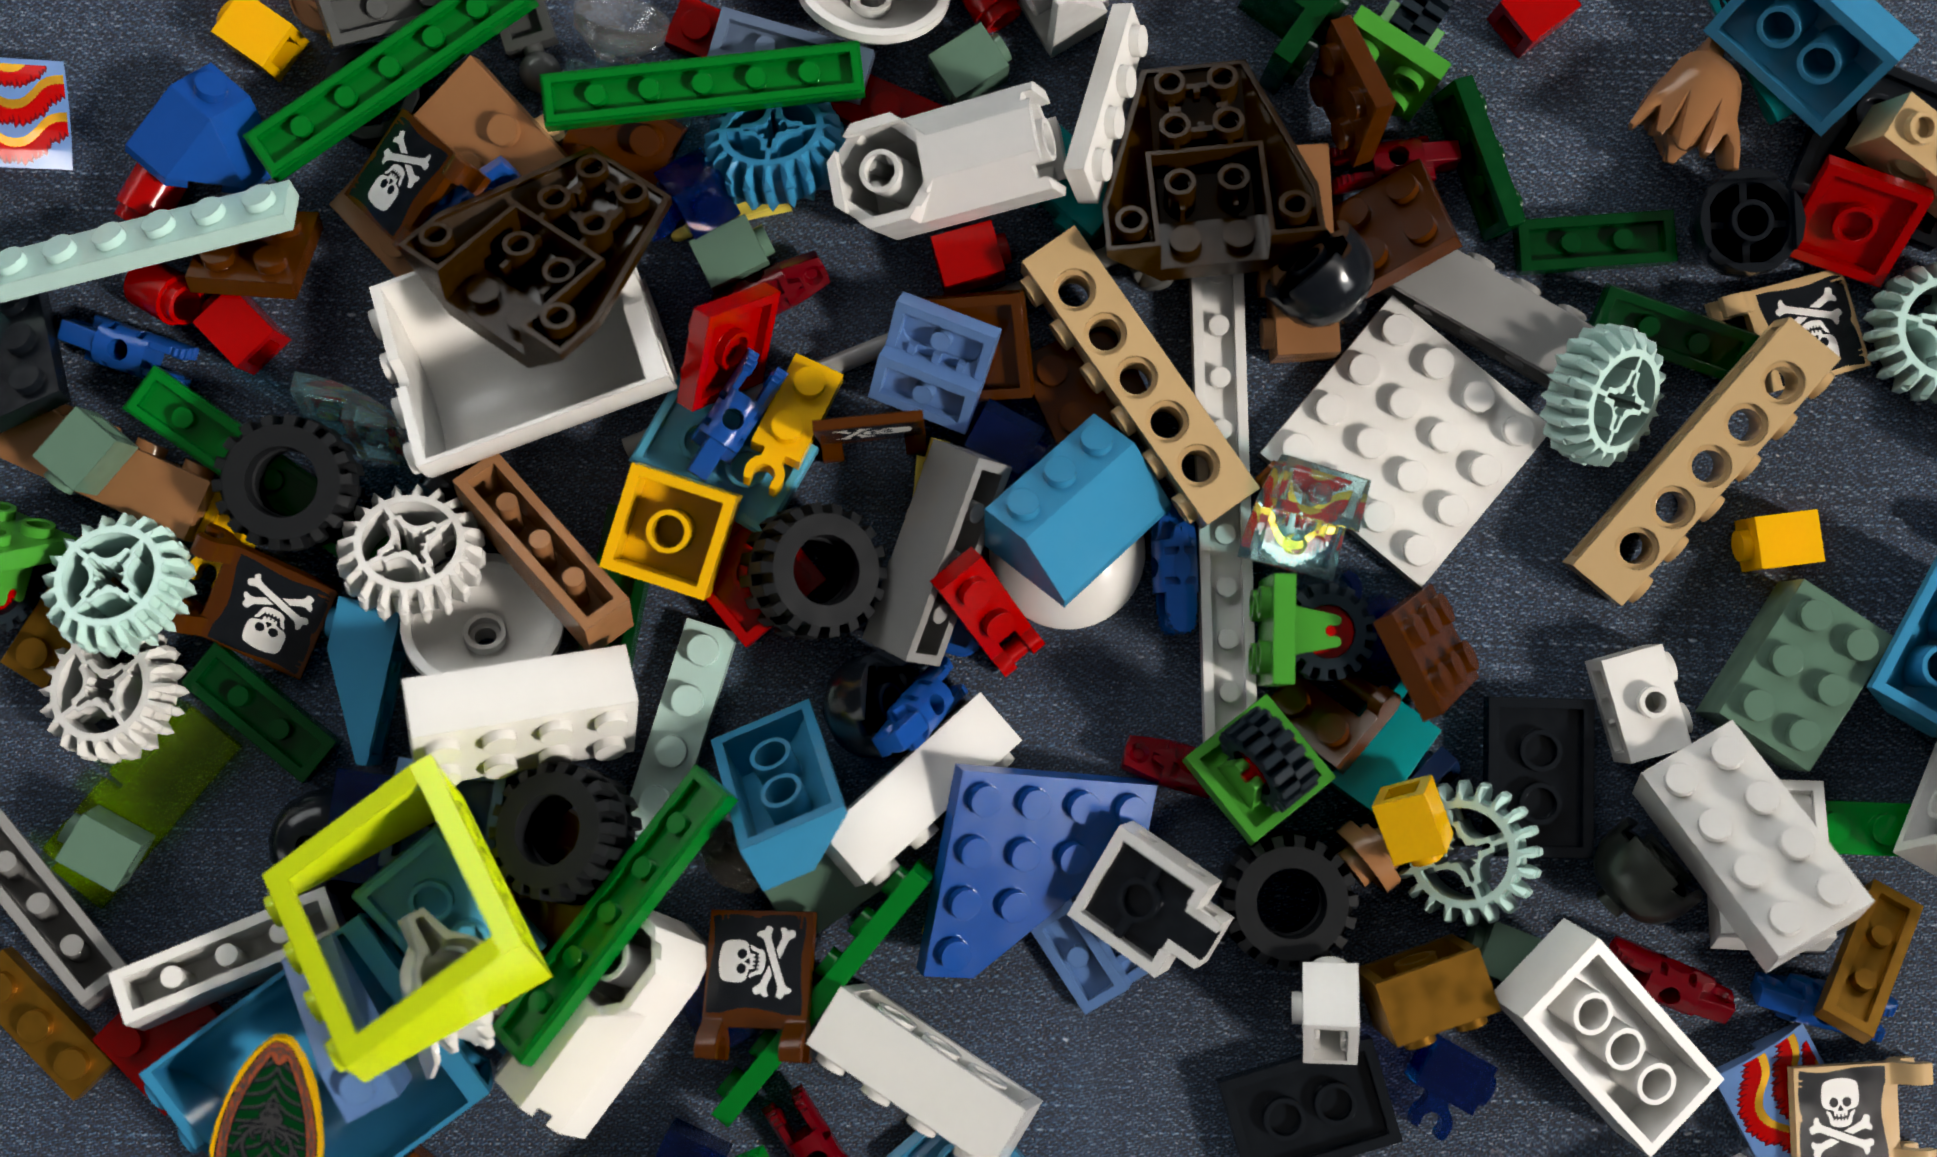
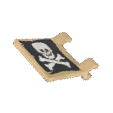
M1826 270L1751 291L1718 298V301L1704 305L1707 316L1720 321L1743 316L1747 329L1758 334L1759 337L1774 320L1792 317L1841 358L1830 371L1834 375L1871 366L1870 361L1867 360V349L1844 275ZM1775 369L1769 372L1765 380V388L1768 394L1784 390L1785 388L1784 377Z
M1893 1056L1882 1061L1787 1066L1791 1157H1937V1149L1931 1147L1919 1148L1918 1143L1914 1141H1900L1898 1085H1933L1932 1062H1914V1057Z

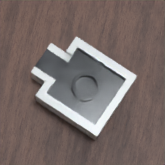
M1134 820L1118 826L1067 913L1070 918L1154 978L1168 971L1176 957L1193 969L1205 964L1234 919L1233 916L1210 901L1222 882L1220 879Z

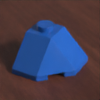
M211 62L171 84L125 144V152L166 186L188 188V181L221 185V192L234 194L246 191L252 186L262 184L272 178L243 137V134L263 122L250 95Z

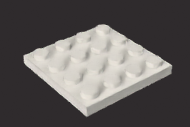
M1392 295L1257 456L1268 465L1275 460L1278 463L1277 465L1289 477L1291 475L1289 468L1291 464H1295L1348 480V483L1343 488L1341 487L1339 490L1337 488L1330 492L1327 491L1325 494H1322V491L1317 495L1314 493L1311 499L1317 502L1336 491H1354L1342 514L1340 511L1338 514L1336 512L1333 519L1415 588H1422L1547 436L1543 435V429L1547 422Z

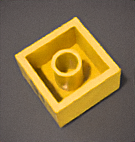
M632 462L599 567L704 601L712 594L743 495L643 462Z

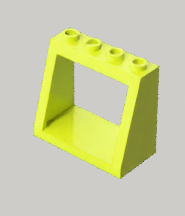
M431 754L407 766L262 874L270 895L263 898L264 906L275 925L279 928L284 926L290 940L283 945L285 955L297 974L304 973L310 989L304 992L305 1002L319 1023L325 1021L332 1037L325 1041L326 1051L339 1072L342 1073L347 1070L364 1083L553 977L464 796ZM437 821L492 935L357 1033L298 896Z

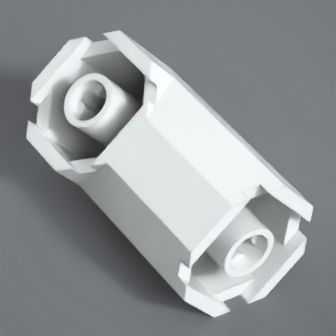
M1031 81L902 119L888 112L850 123L842 136L846 139L839 152L833 151L826 163L834 206L857 219L858 222L868 229L892 239L901 240L1065 196L1066 186L1057 182L1067 179L1063 170L1066 160L1061 128L1056 116L1046 119L1041 109V106L1051 104L1046 91Z
M653 910L534 1065L529 1067L519 1064L507 1050L496 1065L498 1072L495 1074L494 1080L512 1101L527 1114L533 1116L540 1109L551 1115L552 1117L546 1126L556 1133L585 1139L698 988L707 967L708 942L689 924Z

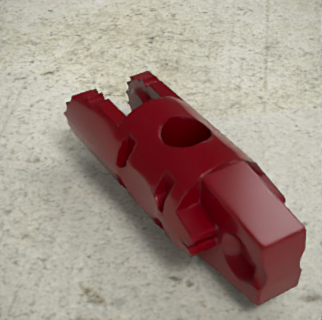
M1428 136L1380 141L1373 160L1362 164V172L1341 175L1332 179V195L1360 192L1418 158L1424 163L1432 180L1435 181L1436 174L1454 171L1458 167V163L1462 160L1459 141L1429 142ZM1337 147L1329 148L1330 166L1351 165L1344 150H1340Z
M814 250L768 266L730 285L731 288L713 296V299H708L703 304L766 282L781 291L776 315H779L799 305L830 283V279L822 261Z
M1136 735L1129 736L1121 758V769L1154 782L1159 786L1183 791L1205 799L1210 798L1182 762L1196 747L1167 739Z
M1615 936L1610 942L1609 948L1619 961L1623 962L1624 967L1656 1003L1682 1014L1697 1015L1722 1024H1726L1735 1012L1732 990L1716 983V979L1709 974L1620 936Z
M802 1084L790 1090L793 1104L807 1122V1125L796 1133L789 1125L783 1111L772 1102L761 1109L790 1157H812L810 1154L814 1151L824 1152L826 1154L825 1157H848Z

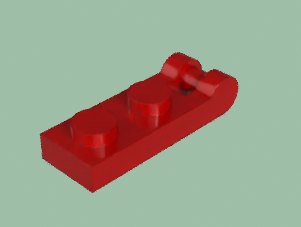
M972 546L930 580L931 584L987 658L1005 678L1017 669L1015 663L1029 651L1035 654L1046 645L983 557ZM1014 632L1016 636L1001 647L999 643Z

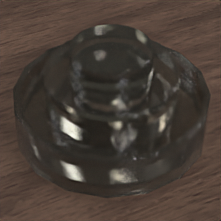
M722 821L700 849L704 857V864L710 875L721 885L742 893L751 894L757 891L760 885L739 851L733 824Z

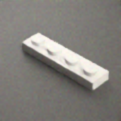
M1132 3L1112 4L1063 167L1078 204H1098L1104 182L1109 181L1113 170L1112 153L1116 140L1121 139L1124 133V112L1128 98H1132L1136 91V70L1140 57H1145L1147 53V29L1144 25H1140Z

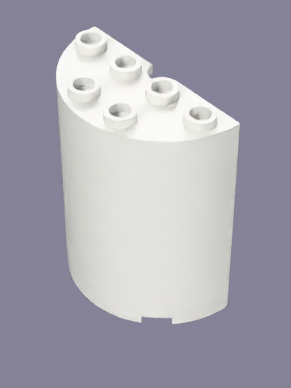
M637 267L632 272L602 326L562 361L529 369L449 315L415 271L369 287L374 309L368 310V317L377 338L380 341L383 340L386 352L379 354L383 372L391 384H399V388L396 389L397 397L391 399V406L399 425L407 431L409 442L403 444V452L411 471L415 475L422 473L429 478H433L678 389L676 383L678 377L658 312L645 278L641 279Z

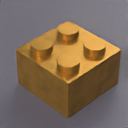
M1453 934L1359 966V987L1374 1029L1397 1048L1404 1046L1405 1050H1416L1429 1046L1437 1040L1435 1034L1452 1028H1456L1457 1032H1466L1480 1028L1488 1023L1486 1016L1501 1011L1479 947Z

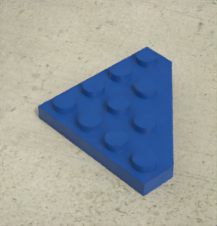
M955 764L916 968L923 977L974 978L1082 890L1119 825L1134 820L1149 831L1158 785L1143 778Z

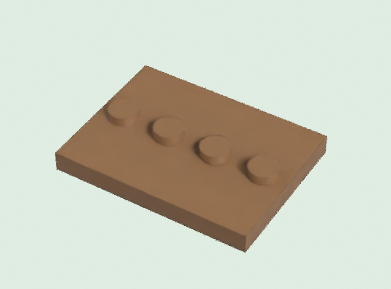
M472 55L458 67L414 114L415 117L461 157L478 169L497 157L502 156L521 176H524L568 156L489 69ZM354 177L329 205L395 277L415 271L400 251L393 246L394 241L345 195V192L355 179ZM452 182L441 199L448 195L457 185Z

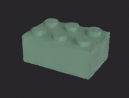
M1806 579L1777 582L1695 712L1717 727H1721L1733 720L1757 752L1781 769L1810 772L1877 667L1893 636Z

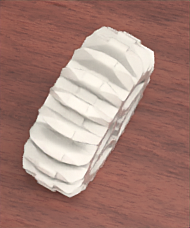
M416 484L411 495H403L402 491L394 486L391 493L392 498L387 500L373 493L371 509L356 505L354 511L355 521H343L341 530L344 539L337 540L336 552L340 559L336 565L339 576L345 580L346 592L351 598L358 597L359 605L365 612L377 607L378 617L382 618L384 622L395 612H398L400 621L406 626L412 619V614L421 613L422 619L429 624L433 617L432 610L439 608L450 616L453 611L452 599L465 603L468 602L470 598L469 587H479L482 580L479 569L484 568V565H486V552L483 550L485 538L484 533L477 528V520L474 518L472 511L464 512L463 504L459 501L458 497L446 502L445 495L440 488L427 497L424 496L423 488ZM389 536L390 540L388 543L377 550L378 556L369 560L376 545L383 538ZM456 547L451 561L443 570L436 574L434 570L435 565L446 558V552Z
M158 633L159 647L150 646L145 641H142L138 656L132 654L134 656L133 660L127 664L119 663L118 665H114L111 662L110 658L112 657H107L100 651L96 655L87 653L78 647L76 643L71 644L70 649L63 647L54 649L60 661L56 667L51 666L43 669L52 679L50 686L38 690L43 696L50 698V702L39 711L45 717L53 719L46 731L52 733L53 736L61 737L60 746L64 747L67 751L77 752L78 756L89 761L100 760L103 763L116 764L117 762L121 763L122 759L130 761L141 759L142 749L148 751L160 749L157 734L168 736L175 733L169 724L171 716L178 717L185 714L179 706H176L177 698L190 693L185 686L178 685V680L187 674L188 671L184 666L175 664L181 653L175 647L166 645L168 638H165L162 633ZM102 718L107 720L114 718L119 726L102 732L96 727L95 723Z

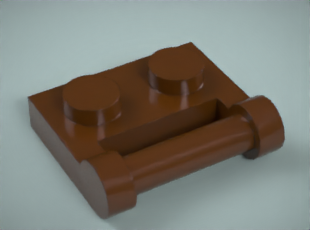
M1358 671L1348 675L1346 678L1334 680L1367 704V709L1358 717L1315 686L1314 683L1317 680L1311 681L1302 678L1303 675L1296 672L1295 684L1279 687L1271 696V699L1318 756L1343 775L1398 710L1401 703V695L1386 685L1377 686Z

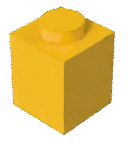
M258 0L227 1L219 10L216 24L211 30L230 49L279 83L310 42L293 24Z
M1818 509L1757 516L1734 521L1735 531L1731 537V547L1735 559L1740 562L1741 572L1825 562Z
M1432 774L1380 787L1372 804V809L1393 865L1397 866L1411 862L1415 867L1427 866L1439 861L1443 854H1447L1454 833Z

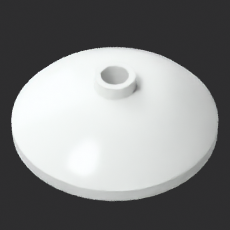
M799 0V2L813 20L842 38L858 41L863 44L890 45L918 38L932 30L945 16L950 0Z
M1142 535L1065 607L1056 602L990 549L989 561L991 570L1025 618L1049 628L1063 630L1080 629L1106 620L1121 609L1130 599L1143 573L1145 540L1144 535Z
M486 553V565H484V568L479 569L482 580L479 587H469L470 598L467 603L452 599L453 611L450 616L439 608L432 610L433 617L429 624L422 619L421 613L412 614V619L407 626L400 621V634L410 663L424 676L556 655L563 639L564 625L501 554ZM450 561L434 568L435 573L437 574L443 570ZM486 638H491L495 640L493 643L487 645L478 644L481 640Z

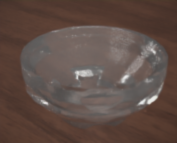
M576 0L573 7V25L576 31L590 45V48L595 51V56L607 62L639 63L643 57L651 54L665 43L666 35L669 31V18L656 7L639 0Z

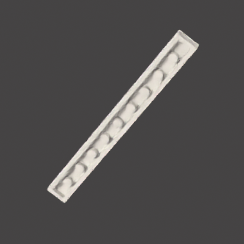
M1244 273L1189 278L1192 392L1250 473ZM1194 455L1195 482L1205 481L1209 474L1208 465L1203 458ZM1251 495L1201 529L1196 523L1200 585L1198 598L1203 743L1257 701L1256 675H1250L1248 667L1250 643H1255V622H1251L1249 617L1250 592L1254 590L1251 525L1249 526L1251 520Z

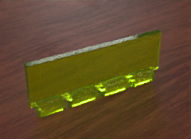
M191 706L187 711L183 710L184 715L178 717L171 716L169 724L175 733L168 736L157 734L160 749L152 751L142 749L141 759L133 761L122 759L121 763L117 762L109 769V773L123 784L121 788L111 780L102 778L74 810V813L82 815L95 806L101 805L156 835L137 869L242 748L240 743L194 706ZM70 818L65 820L42 847L43 851L53 860H55L64 845L57 841V838ZM58 862L51 868L100 909L104 908L122 888L121 886L112 892Z

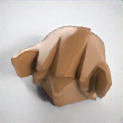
M1710 37L1694 52L1681 57L1648 90L1627 128L1629 131H1632L1639 124L1644 126V130L1648 132L1647 135L1653 137L1659 155L1662 156V161L1674 165L1684 154L1695 147L1699 151V156L1703 159H1706L1715 149L1716 166L1723 171L1733 172L1739 169L1741 152L1740 131L1737 120L1741 102L1742 83L1735 68L1723 58L1725 50Z

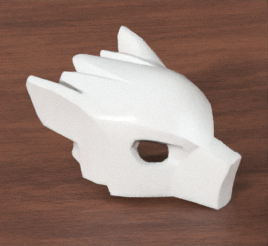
M424 907L398 920L397 922L401 927L403 936L409 945L404 955L399 975V985L403 999L482 943L483 940L468 934L450 931ZM505 1004L420 1051L418 1056L426 1080L433 1079L438 1071L441 1060L439 1045L450 1054L459 1052L458 1040L460 1038L470 1041L475 1046L480 1045L487 1050L491 1049L495 1045L493 1039L495 1032L492 1027V1021L495 1022L506 1008Z

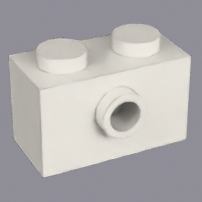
M1663 644L1641 645L1584 661L1614 762L1633 764L1679 751L1692 743L1689 735L1693 731L1692 718L1686 705L1679 701L1674 684L1678 680L1677 667L1671 654L1664 651Z
M1333 956L1320 957L1315 959L1314 962H1302L1303 991H1292V1024L1303 1025V1063L1357 1065L1360 1033L1359 963H1347L1344 959Z

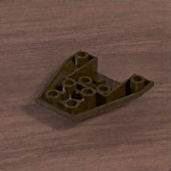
M1246 59L1143 69L1140 71L1136 91L1132 99L1124 133L1102 204L1108 258L1160 281L1261 272L1270 270L1325 236L1326 228L1319 184Z
M591 146L438 212L401 241L398 247L400 253L449 315L529 369L562 361L602 326L670 209L672 197Z

